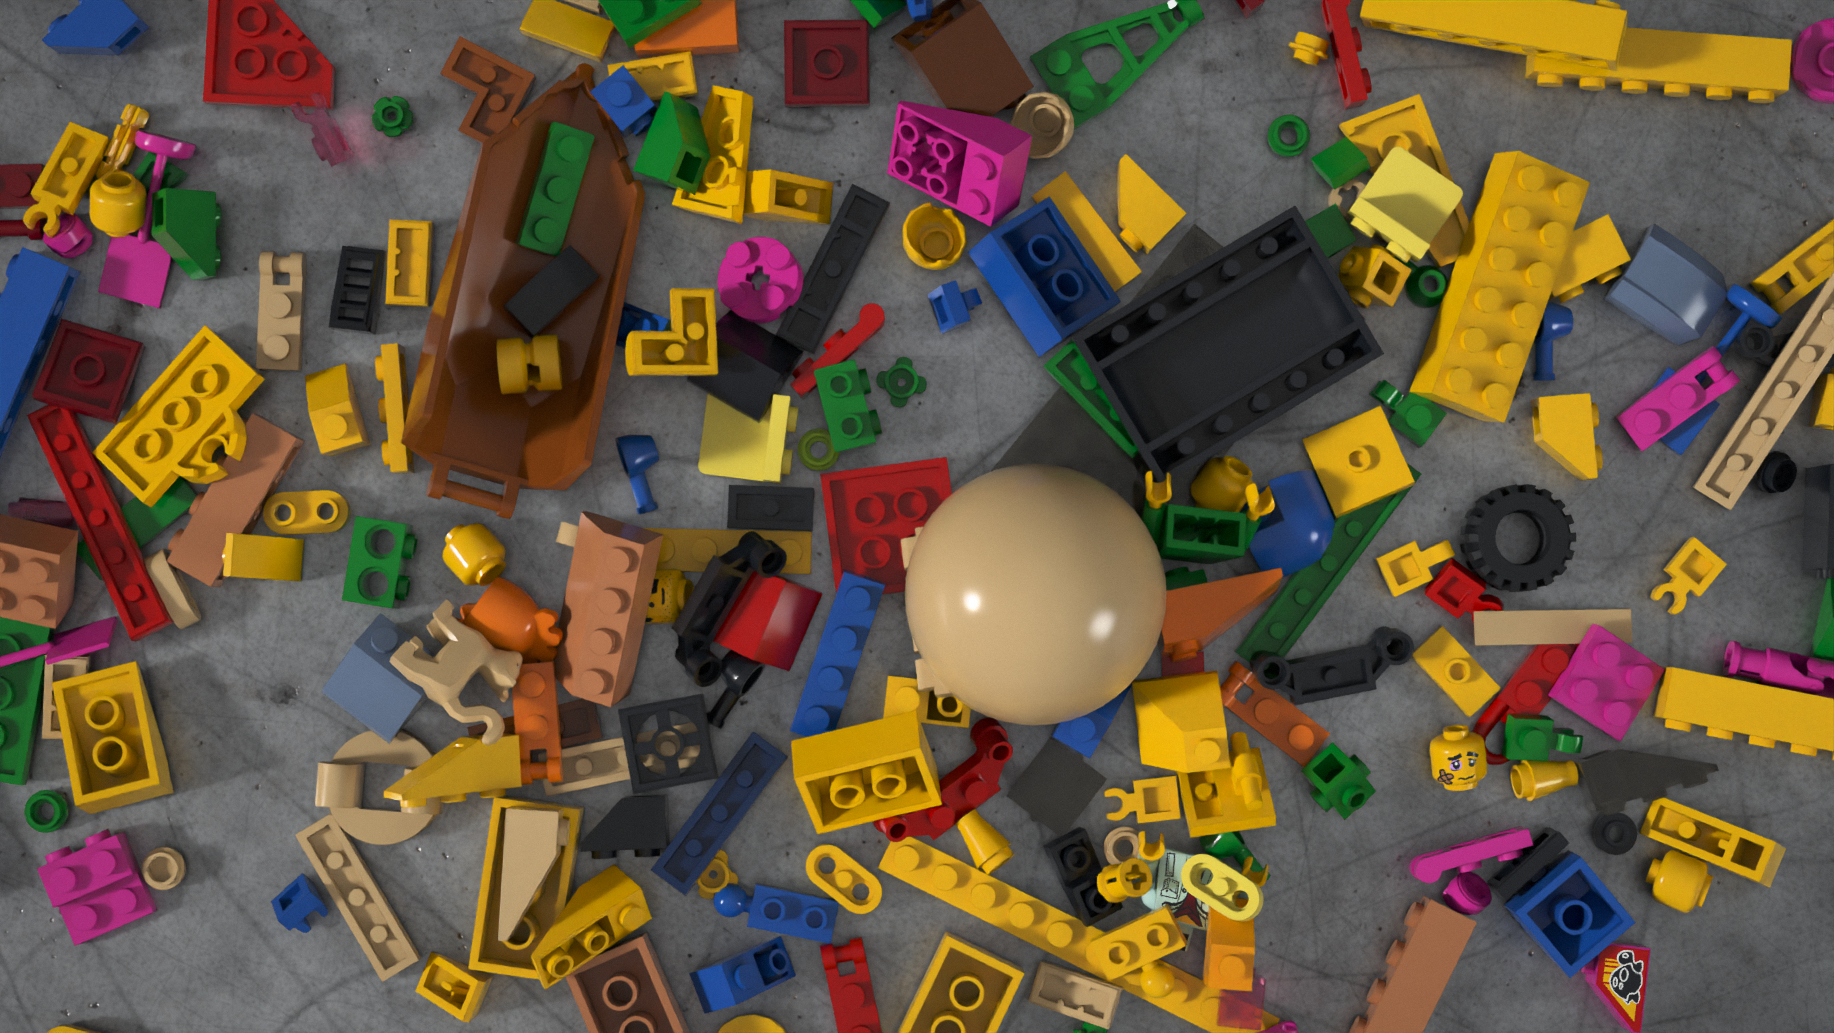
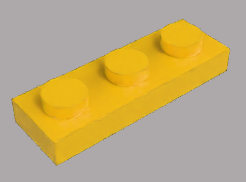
M398 343L382 344L381 355L375 357V370L378 381H384L385 398H379L378 401L381 423H387L388 440H382L383 463L385 466L390 465L391 473H415L413 451L401 443L409 409L405 347Z

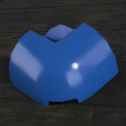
M1312 470L1296 471L1268 481L1275 507L1271 513L1260 516L1262 521L1249 545L1261 571L1281 568L1283 577H1286L1311 566L1323 557L1322 554L1330 544L1333 529L1336 527L1334 516L1317 473ZM1266 487L1259 489V494L1263 493ZM1246 502L1239 513L1249 509L1248 502Z

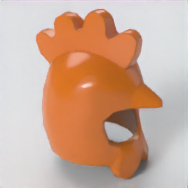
M497 576L476 604L467 603L461 606L460 614L462 619L456 618L459 622L481 632L496 649L518 651L523 658L522 664L541 663V661L552 662L557 657L558 651L555 646L563 639V632L554 625L559 618L557 612L548 608L540 609L535 600L514 582Z

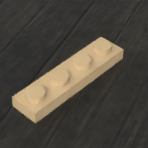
M692 722L672 726L682 734L698 731ZM658 729L638 733L637 743L651 740L653 734ZM671 731L662 732L656 739L657 751L664 756L675 755L680 748L679 737ZM623 737L562 749L563 782L549 783L548 779H543V784L547 797L630 779ZM700 745L684 748L683 753L678 757L679 768L690 767L695 763L700 752ZM547 753L538 754L539 762L547 761ZM653 753L639 756L641 762L650 771L655 773L666 772L665 762L657 758Z
M330 813L295 835L380 980L383 982L420 960L421 956L348 833L339 826L332 814Z

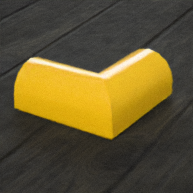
M672 288L669 291L671 331H631L627 336L625 348L627 372L630 376H716L718 374L714 289Z

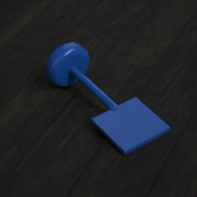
M1733 284L1727 293V299L1742 314L1717 345L1716 349L1723 356L1735 341L1740 330L1751 319L1772 329L1779 324L1783 317L1753 294ZM1667 367L1651 390L1674 374L1675 371ZM1704 370L1696 375L1695 378L1701 385L1709 374ZM1716 400L1711 401L1659 440L1682 455L1720 406V403Z

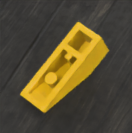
M1655 794L1640 831L1641 835L1768 888L1771 887L1786 848L1775 841Z

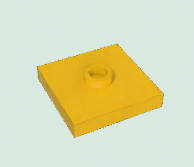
M1381 406L1302 439L1336 518L1415 485L1412 474Z

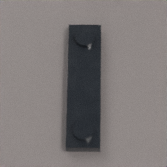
M854 184L851 185L803 280L800 297L793 307H789L776 336L813 355L815 354L890 206V202Z

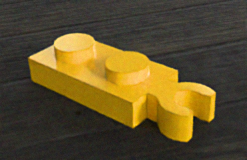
M69 122L30 193L34 200L39 203L31 206L24 214L23 222L28 229L33 230L39 219L47 218L48 221L43 228L46 235L53 238L60 229L58 217L61 211L70 215L74 214L101 161L105 157L104 154L110 142L108 136Z

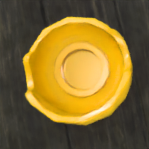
M924 203L910 211L903 224V247L908 257L915 264L923 268L944 270L947 267H952L960 260L967 246L966 227L952 209H943L933 206L932 203Z

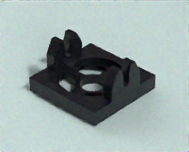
M703 693L618 709L633 794L719 778ZM669 711H674L688 717L698 731L682 734L678 729L672 727ZM656 714L658 730L653 734L651 740L637 743V735L641 725L650 716ZM664 731H671L679 737L680 748L673 756H664L657 751L656 739ZM700 745V752L695 763L687 771L680 773L678 757L683 753L684 748ZM653 753L657 758L663 760L667 776L650 771L641 762L639 756Z

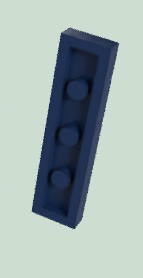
M752 732L652 867L651 871L684 896H687L788 759V756L758 734Z

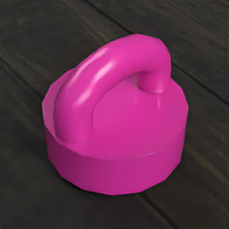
M68 213L62 214L58 217L60 220L58 233L51 238L44 232L43 241L60 257L74 258L83 254L91 246L93 235L76 213L73 215Z
M1470 871L1459 873L1443 891V899L1446 905L1452 910L1465 915L1481 913L1490 905L1492 900L1490 888L1484 879Z

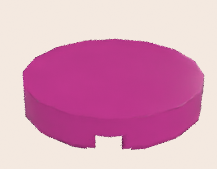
M1834 18L1818 21L1800 32L1791 47V78L1802 93L1814 101L1828 104L1834 103Z

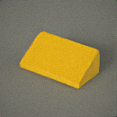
M533 0L519 30L525 36L602 63L615 26L610 20L555 0Z

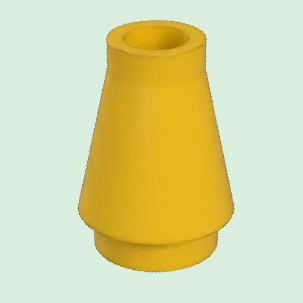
M1521 760L1520 764L1512 766L1510 773L1511 784L1516 797L1519 799L1526 798L1528 801L1536 800L1569 786H1575L1578 783L1577 767L1572 760Z
M976 809L966 814L955 824L964 838L977 869L982 868L987 875L993 873L1014 857L1015 854L1009 848L1012 843L982 818Z

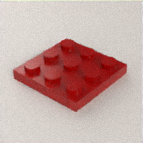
M947 457L820 474L836 592L844 569L885 582L882 595L905 592L907 571L904 570L901 539L915 537V528L924 527L932 513L952 494Z

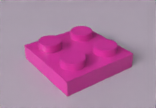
M1592 623L1569 660L1567 668L1561 673L1548 696L1611 738L1621 742L1665 669L1600 625Z

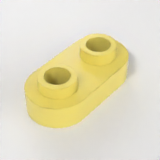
M1197 854L1189 858L1184 864L1181 872L1184 888L1191 895L1227 918L1241 922L1249 921L1255 918L1261 911L1264 898L1258 884L1218 858L1207 854ZM1210 869L1213 874L1212 881L1204 885L1201 882V874L1203 871ZM1241 892H1246L1249 901L1245 907L1240 908L1236 903V898Z

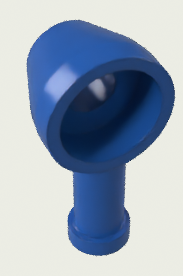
M1550 301L1546 305L1534 339L1536 373L1533 374V380L1535 381L1555 380V373H1553V341L1570 334L1573 329V314L1568 307Z
M630 434L615 438L623 469L629 478L638 506L636 508L637 513L643 514L658 509L657 502L653 500L645 475V471L659 461L658 451L652 436Z

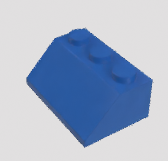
M1050 197L991 231L968 251L972 260L1039 357L1079 332L1121 302Z

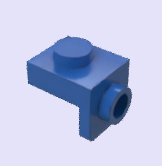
M624 65L590 91L625 137L632 133L639 136L650 128L657 107Z

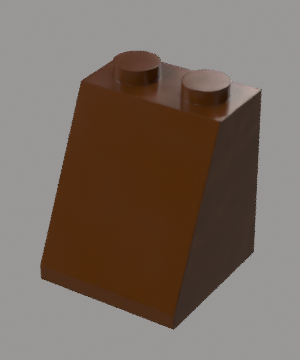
M944 0L933 8L931 19L919 22L914 21L891 38L940 108L991 117L1003 108L1011 109L1015 107L1017 103L1026 97L1025 93L1034 87L983 4L978 0Z

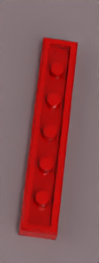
M48 404L28 414L29 422L131 641L137 642L174 623L146 569L144 557L97 457L92 453L94 450L76 412Z

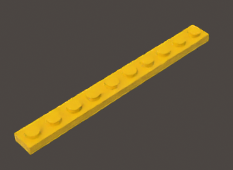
M913 836L906 837L900 842L890 841L878 865L879 869L1107 982L1122 986L1124 990L1211 1033H1255L1277 1025L1280 1020L1278 1016L1223 989L1208 988L1203 983V979L1160 958L1157 959L1158 964L1167 966L1173 972L1175 978L1174 988L1166 997L1152 998L1143 991L1140 983L1143 973L1141 967L1108 981L1090 945L1092 938L1105 933V931L1093 925L1086 927L1079 918L990 874L987 875L984 871Z

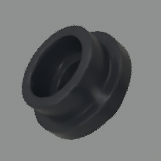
M1781 451L1769 453L1757 470L1758 486L1768 493L1787 491L1796 479V464L1786 453Z
M1609 812L1597 820L1593 829L1595 843L1602 851L1612 855H1620L1628 852L1634 846L1637 839V828L1629 816L1620 812ZM1620 826L1623 830V836L1619 841L1614 842L1611 840L1609 832L1612 827Z

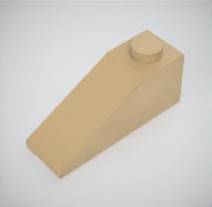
M515 806L506 809L498 941H508L513 937L559 857L561 846H568L570 820L563 819L564 809Z

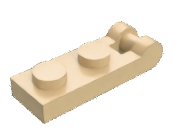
M261 251L260 292L256 369L302 371L307 268L306 254L303 252H291L290 256H277L275 251ZM277 273H289L290 285H276Z

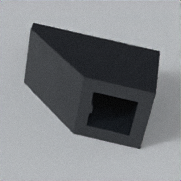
M668 794L625 796L621 798L580 843L581 852L591 851L592 859L617 858V850H634V857L660 856V848H667L670 844Z

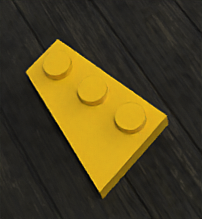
M712 86L701 118L711 156L695 195L677 189L672 205L682 210L742 224L753 96L739 90Z

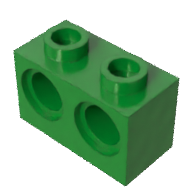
M360 516L355 517L342 601L400 609L401 601L406 602L410 592L411 577L405 576L408 559H414L418 543V535L412 534L413 525ZM389 530L395 537V546L391 552L383 555L376 547V538L381 532ZM381 572L388 579V588L383 595L377 597L369 589V580L375 573Z

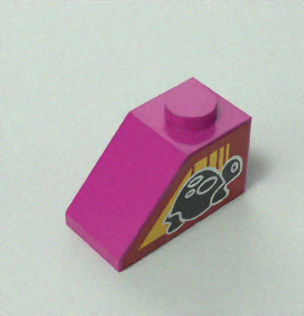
M1613 941L1581 968V972L1586 973L1585 981L1621 1027L1631 1033H1641L1651 948L1642 944Z

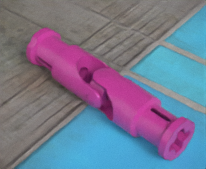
M1730 641L1727 645L1722 665L1724 677L1733 678L1734 675L1756 679L1761 685L1834 699V661L1803 656L1798 653L1769 647L1764 651L1741 646L1740 642Z

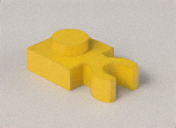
M1690 537L1663 569L1672 579L1668 583L1656 586L1650 598L1658 601L1665 592L1672 593L1674 603L1667 612L1671 615H1676L1686 605L1687 592L1689 591L1695 597H1700L1727 564L1698 539Z
M1175 775L1132 780V793H1126L1124 790L1116 787L1103 791L1105 797L1118 796L1122 801L1120 810L1106 813V818L1109 820H1121L1129 812L1136 811L1137 823L1181 819Z

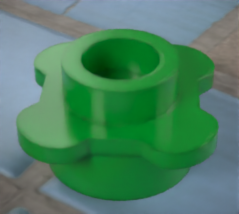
M907 357L898 358L895 366L891 367L888 371L879 372L876 378L877 385L880 388H885L891 396V404L899 408L904 407L911 396L915 393H923L927 387L926 379L917 375L916 371L912 368V360ZM898 379H905V385L899 386L897 383Z

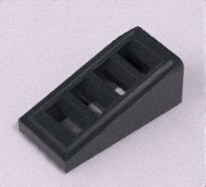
M342 246L331 305L329 328L337 331L376 335L385 250ZM351 259L373 261L372 270L350 267ZM349 276L370 278L369 286L348 284ZM347 292L368 294L367 301L346 300ZM345 309L365 311L364 317L344 316Z

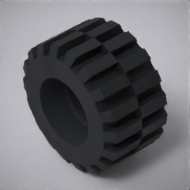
M1515 484L1489 491V494L1481 496L1475 501L1476 506L1469 509L1466 513L1465 518L1468 520L1466 525L1461 526L1460 535H1464L1465 544H1460L1461 552L1467 553L1469 560L1465 563L1470 570L1475 569L1478 573L1477 576L1486 583L1492 584V588L1508 590L1509 592L1537 590L1538 587L1547 586L1554 582L1553 578L1562 575L1567 569L1564 564L1566 560H1572L1575 552L1570 550L1571 542H1576V532L1571 533L1569 527L1574 521L1571 514H1564L1562 509L1566 507L1560 499H1552L1551 495L1553 493L1546 489L1538 490L1535 488L1536 485ZM1512 513H1521L1530 518L1539 533V546L1535 555L1528 562L1522 564H1515L1506 560L1499 552L1496 544V530L1500 521Z

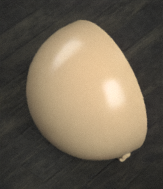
M1022 464L993 470L976 477L947 497L932 513L924 527L915 528V537L901 539L904 570L907 571L905 577L906 614L912 634L914 653L920 654L922 659L915 660L918 691L934 690L937 698L955 696L973 710L1004 722L1020 725L1056 724L1087 715L1117 697L1142 671L1158 642L1166 611L1167 592L1163 563L1157 545L1137 512L1117 492L1085 473L1047 464Z

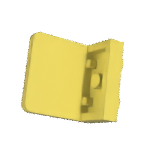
M1394 147L1346 215L1353 219L1350 225L1363 235L1372 238L1375 234L1387 242L1388 245L1385 249L1401 261L1407 263L1411 259L1414 262H1418L1462 199L1463 191L1459 186L1404 148Z
M708 394L698 462L700 472L706 475L782 484L783 474H791L793 450L786 449L788 432L796 433L799 407H792L791 396L773 394L771 406L761 422L758 423Z

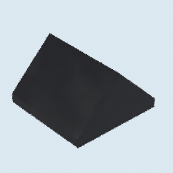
M730 310L716 323L718 374L716 376H688L687 382L760 423L772 404L773 394L778 395L802 357L803 351L756 323L742 319Z

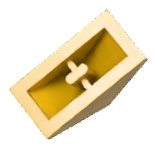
M431 952L415 992L459 1020L469 1023L478 1015L493 975L483 971L470 970L466 964Z

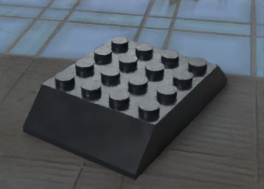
M1296 206L1279 214L1072 337V340L1158 483L1166 480L1167 472L1170 473L1171 480L1384 354Z

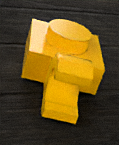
M1449 540L1438 542L1420 551L1416 541H1412L1375 558L1392 596L1396 597L1433 580L1428 567L1454 556L1455 553Z

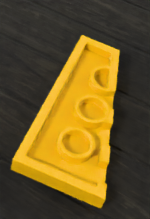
M1420 94L1339 124L1343 134L1367 157L1371 167L1369 171L1372 175H1374L1394 147H1402L1454 183ZM1461 200L1430 243L1431 246L1426 251L1437 268L1456 262L1466 235L1469 221Z

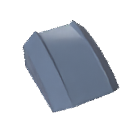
M1653 224L1645 229L1638 241L1639 245L1630 258L1631 260L1628 261L1622 271L1623 274L1610 286L1603 300L1672 343L1682 345L1703 336L1727 297L1728 291L1723 274L1715 266L1672 234Z

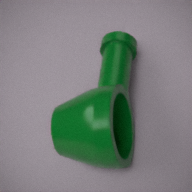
M1394 257L1411 269L1405 282V293L1414 305L1421 308H1430L1442 302L1448 285L1447 277L1442 270L1431 265L1417 267L1410 260L1405 263ZM1426 277H1431L1436 281L1437 287L1434 292H1429L1424 288Z
M1239 831L1200 836L1199 841L1208 855L1218 859L1233 856L1242 869L1244 860L1250 856L1253 857L1250 869L1254 872L1263 870L1260 863L1248 849ZM1268 872V875H1267V880H1268V879L1270 878V876H1271L1269 872Z

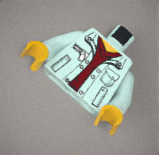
M1141 831L1138 835V859H1141L1148 865L1153 877L1150 890L1141 896L1142 901L1152 911L1169 904L1187 940L1186 946L1179 950L1188 951L1193 929L1197 928L1207 931L1209 905L1191 895L1182 884V868L1186 861L1195 854L1165 847L1163 833L1159 834V840L1156 843L1145 842V831ZM1249 856L1244 860L1241 874L1253 880L1259 887H1262L1267 880L1269 865L1266 864L1260 872H1254L1250 869L1253 857ZM1226 863L1230 867L1240 872L1241 869L1238 866ZM1211 870L1203 871L1201 882L1207 885L1212 881L1213 874ZM1141 878L1136 879V882L1141 881ZM1241 892L1237 896V898L1249 899L1246 892Z

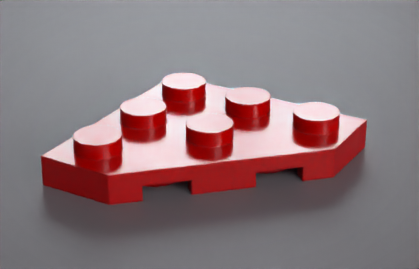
M274 0L208 1L203 102L214 105L333 110L335 67Z

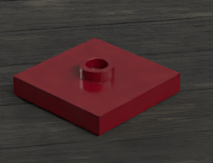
M867 19L784 20L785 107L870 106L869 22Z
M61 318L32 397L34 400L117 424L145 346L143 342Z

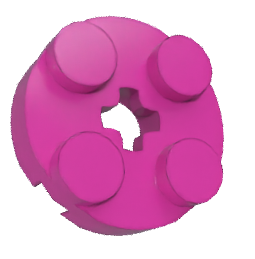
M753 237L743 242L731 244L726 251V257L723 259L718 273V290L722 303L736 315L752 323H768L781 317L780 313L784 312L788 306L793 307L797 302L803 287L802 267L793 252L778 240L769 237ZM763 270L765 275L770 276L769 282L762 283L760 290H755V285L751 282L752 277L758 271Z

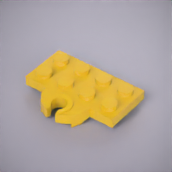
M204 325L92 453L142 503L151 508L179 476L192 483L201 484L220 480L227 476L228 473L219 464L212 463V455L218 447L224 445L225 453L240 462L244 454L247 435L245 423L237 410L265 379L219 335Z

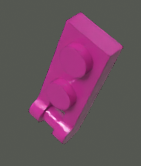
M1715 346L1702 352L1615 416L1640 451L1647 449L1740 381L1733 370L1728 371L1719 359H1721L1722 355ZM1704 370L1713 380L1705 388L1695 378L1696 375Z
M1518 826L1417 855L1410 861L1409 870L1416 879L1425 883H1433L1440 878L1442 871L1456 867L1457 873H1464L1481 868V860L1497 856L1498 861L1518 858L1523 855L1522 848L1532 846L1533 842L1529 829Z

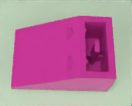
M900 101L897 106L887 174L992 227L1019 206L1032 135L998 118Z

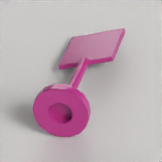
M137 130L135 143L138 148L157 154L147 196L145 222L139 230L138 237L133 235L125 237L111 236L98 292L161 308L172 257L158 242L148 240L152 226V193L159 191L161 188L167 158L190 159L194 155L196 145L180 139Z
M110 617L55 634L52 642L0 656V667L47 654L45 661L49 665L109 647L118 622L117 617Z

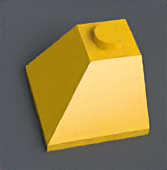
M1217 670L1132 681L1141 764L1185 773L1230 768L1226 723Z

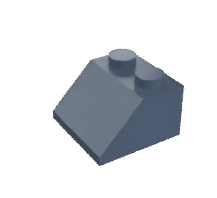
M380 613L352 645L322 689V693L390 744L426 702L428 697L423 687L409 681L389 662L405 641L410 642L413 637ZM423 646V650H424L428 655L433 656V657L436 656L434 653H432L430 650H428L425 646Z

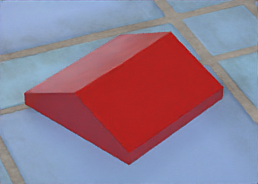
M754 571L713 641L754 661L790 671L821 599L822 592L778 574L771 578H764Z

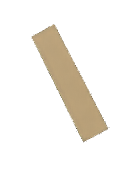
M1631 609L1474 611L1475 645L1580 644L1592 623L1600 625L1625 643H1632Z

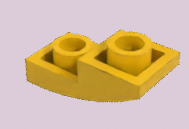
M226 533V545L222 554L224 563L223 576L301 582L304 539Z

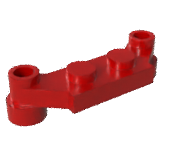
M984 718L974 724L970 732V739L977 750L974 755L939 780L942 805L872 821L875 828L884 833L888 840L892 842H900L906 837L930 835L935 840L954 826L962 817L978 808L999 792L1001 788L998 785V781L1004 764L1013 754V747L1008 741L1007 732L999 721L994 718Z

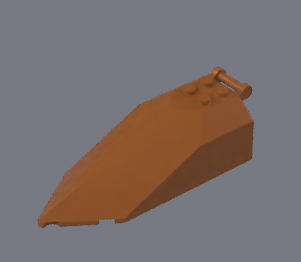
M579 64L575 72L565 80H559L518 113L507 127L498 134H492L482 143L428 321L401 440L403 445L434 465L427 486L426 496L438 500L444 496L496 511V516L510 519L513 515L519 489L567 490L591 466L646 194L641 181H635L626 161L630 154L618 126L590 92L596 86L592 79V74L595 70L589 64ZM551 122H558L595 135L560 253L571 245L599 275V278L591 287L569 304L558 318L536 335H558L562 367V390L539 392L535 386H529L526 393L502 395L497 363V339L521 337L525 343H530L532 340L503 307L536 274L556 258L516 245L515 241ZM449 470L503 485L502 494L447 480Z

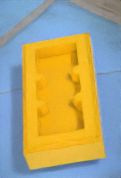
M691 51L607 65L609 76L624 65L653 103L661 101L664 91L679 98L699 95Z
M389 219L386 305L430 307L434 223L432 221Z
M1439 626L1413 652L1412 658L1467 717H1471L1501 689L1443 626Z

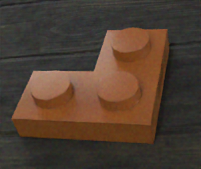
M459 36L440 73L448 80L477 94L458 131L481 144L492 134H498L512 122V119L519 113L537 78L535 74Z

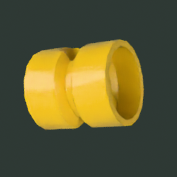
M557 334L534 336L530 343H525L521 337L497 339V363L502 395L526 393L529 386H535L539 392L562 390L561 355Z

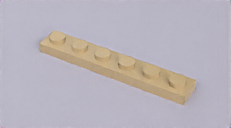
M1834 271L1693 486V488L1729 510H1732L1834 354Z

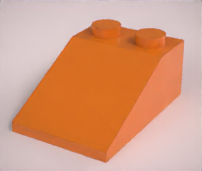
M1277 568L1166 591V611L1157 642L1160 657L1171 656L1172 662H1182L1196 658V651L1205 649L1277 592L1283 577L1282 569Z

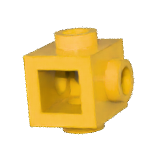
M1372 244L1370 248L1352 246L1350 252L1341 261L1338 277L1355 305L1368 309L1370 305L1393 307L1411 269L1395 259V256L1383 246Z

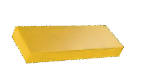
M1066 171L1031 197L1035 204L1048 197L1051 198L1115 293L1142 273Z

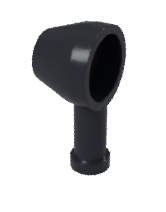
M730 650L721 660L723 663L721 678L727 687L711 711H707L708 722L719 729H722L725 719L739 698L744 696L754 686L765 668L764 663L754 661L733 650Z

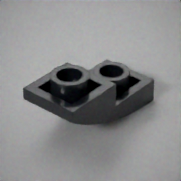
M570 245L522 287L503 308L533 338L558 318L569 304L598 280L599 275Z
M1078 827L1043 846L1063 890L1084 926L1089 927L1123 908L1121 902H1108L1098 891L1097 876L1102 872L1103 868L1099 863L1086 829Z

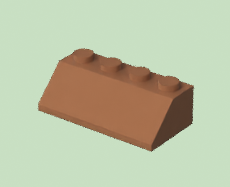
M581 512L558 626L563 632V639L555 646L558 654L555 660L552 661L555 662L556 679L571 695L608 707L614 706L630 695L663 534L592 512Z

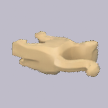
M446 599L434 611V618L426 626L431 636L443 646L436 656L428 655L423 650V642L414 636L410 642L405 641L389 662L409 681L423 687L427 697L442 705L449 716L461 723L484 721L488 728L482 737V743L485 745L495 744L502 737L505 730L503 717L496 709L483 704L464 706L459 699V695L468 681L476 673H480L497 697L505 703L509 698V688H513L517 684L515 680L520 674L523 658L518 651H505L494 648L481 632L459 622L452 616L454 605Z

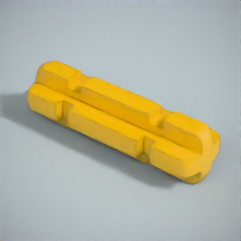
M133 104L125 106L120 119H123L122 125L117 124L104 154L107 156L105 162L101 161L96 172L98 179L107 172L123 171V165H128L136 147V132L140 128L144 129L149 118V113L145 109Z

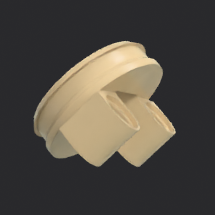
M401 730L390 744L373 731L361 733L346 742L338 750L331 762H318L315 806L329 807L332 816L344 831L366 843L389 845L412 838L423 831L436 815L443 813L444 802H440V797L427 798L426 806L401 807V810L364 808L362 802L366 762L407 765L408 767L404 768V776H406L435 754L424 741L406 731Z

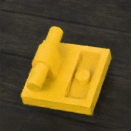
M1236 732L1230 736L1233 750L1229 751L1230 768L1191 773L1176 771L1190 838L1276 826L1275 809L1260 748L1249 747L1246 733Z

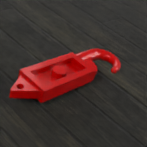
M1536 644L1496 694V698L1477 720L1471 732L1479 734L1486 741V737L1498 721L1506 725L1508 714L1539 715L1551 700L1548 694L1561 673L1567 668L1569 660L1579 644ZM1485 743L1487 764L1501 765L1510 761L1501 754L1490 752Z

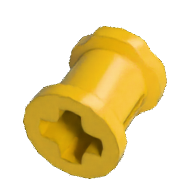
M1131 858L1123 861L1120 865L1112 864L1105 866L1097 876V887L1099 893L1108 902L1118 903L1125 901L1128 896L1135 898L1145 895L1152 886L1153 877L1150 868L1144 861ZM1141 878L1140 882H1132L1134 879ZM1110 879H1117L1116 882L1108 883Z

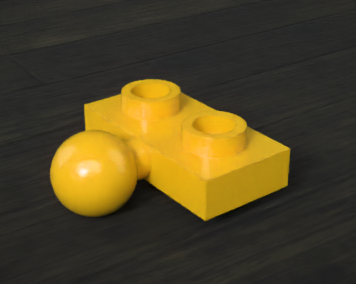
M1169 904L1092 938L1090 941V945L1108 981L1141 967L1143 970L1140 979L1141 987L1152 998L1166 997L1172 992L1175 985L1173 972L1167 966L1158 964L1157 959L1177 951L1187 944V940Z

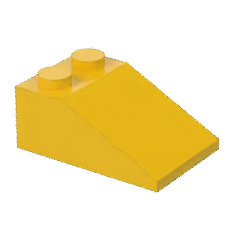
M134 661L52 682L75 806L89 814H94L174 793L166 752L138 662Z

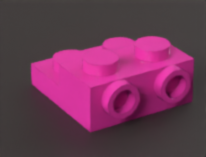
M109 829L94 834L84 839L87 845L86 848L72 853L70 846L52 852L45 856L48 864L37 868L53 908L59 907L74 946L158 911L125 832L111 836Z

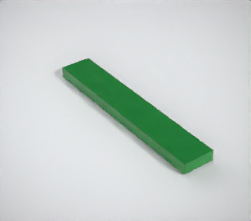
M1407 463L1416 483L1422 474ZM1413 486L1339 518L1335 517L1336 527L1333 529L1330 544L1322 554L1323 557L1311 566L1299 570L1289 577L1234 652L1248 663H1250L1252 655L1259 650L1274 652L1284 658ZM1270 663L1264 667V670L1270 666Z

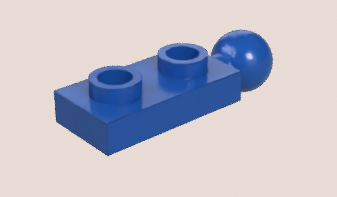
M728 883L726 887L716 892L713 898L714 907L722 916L730 918L736 917L742 912L749 913L747 927L831 944L839 903L835 899L755 883L753 896L747 895L741 886Z

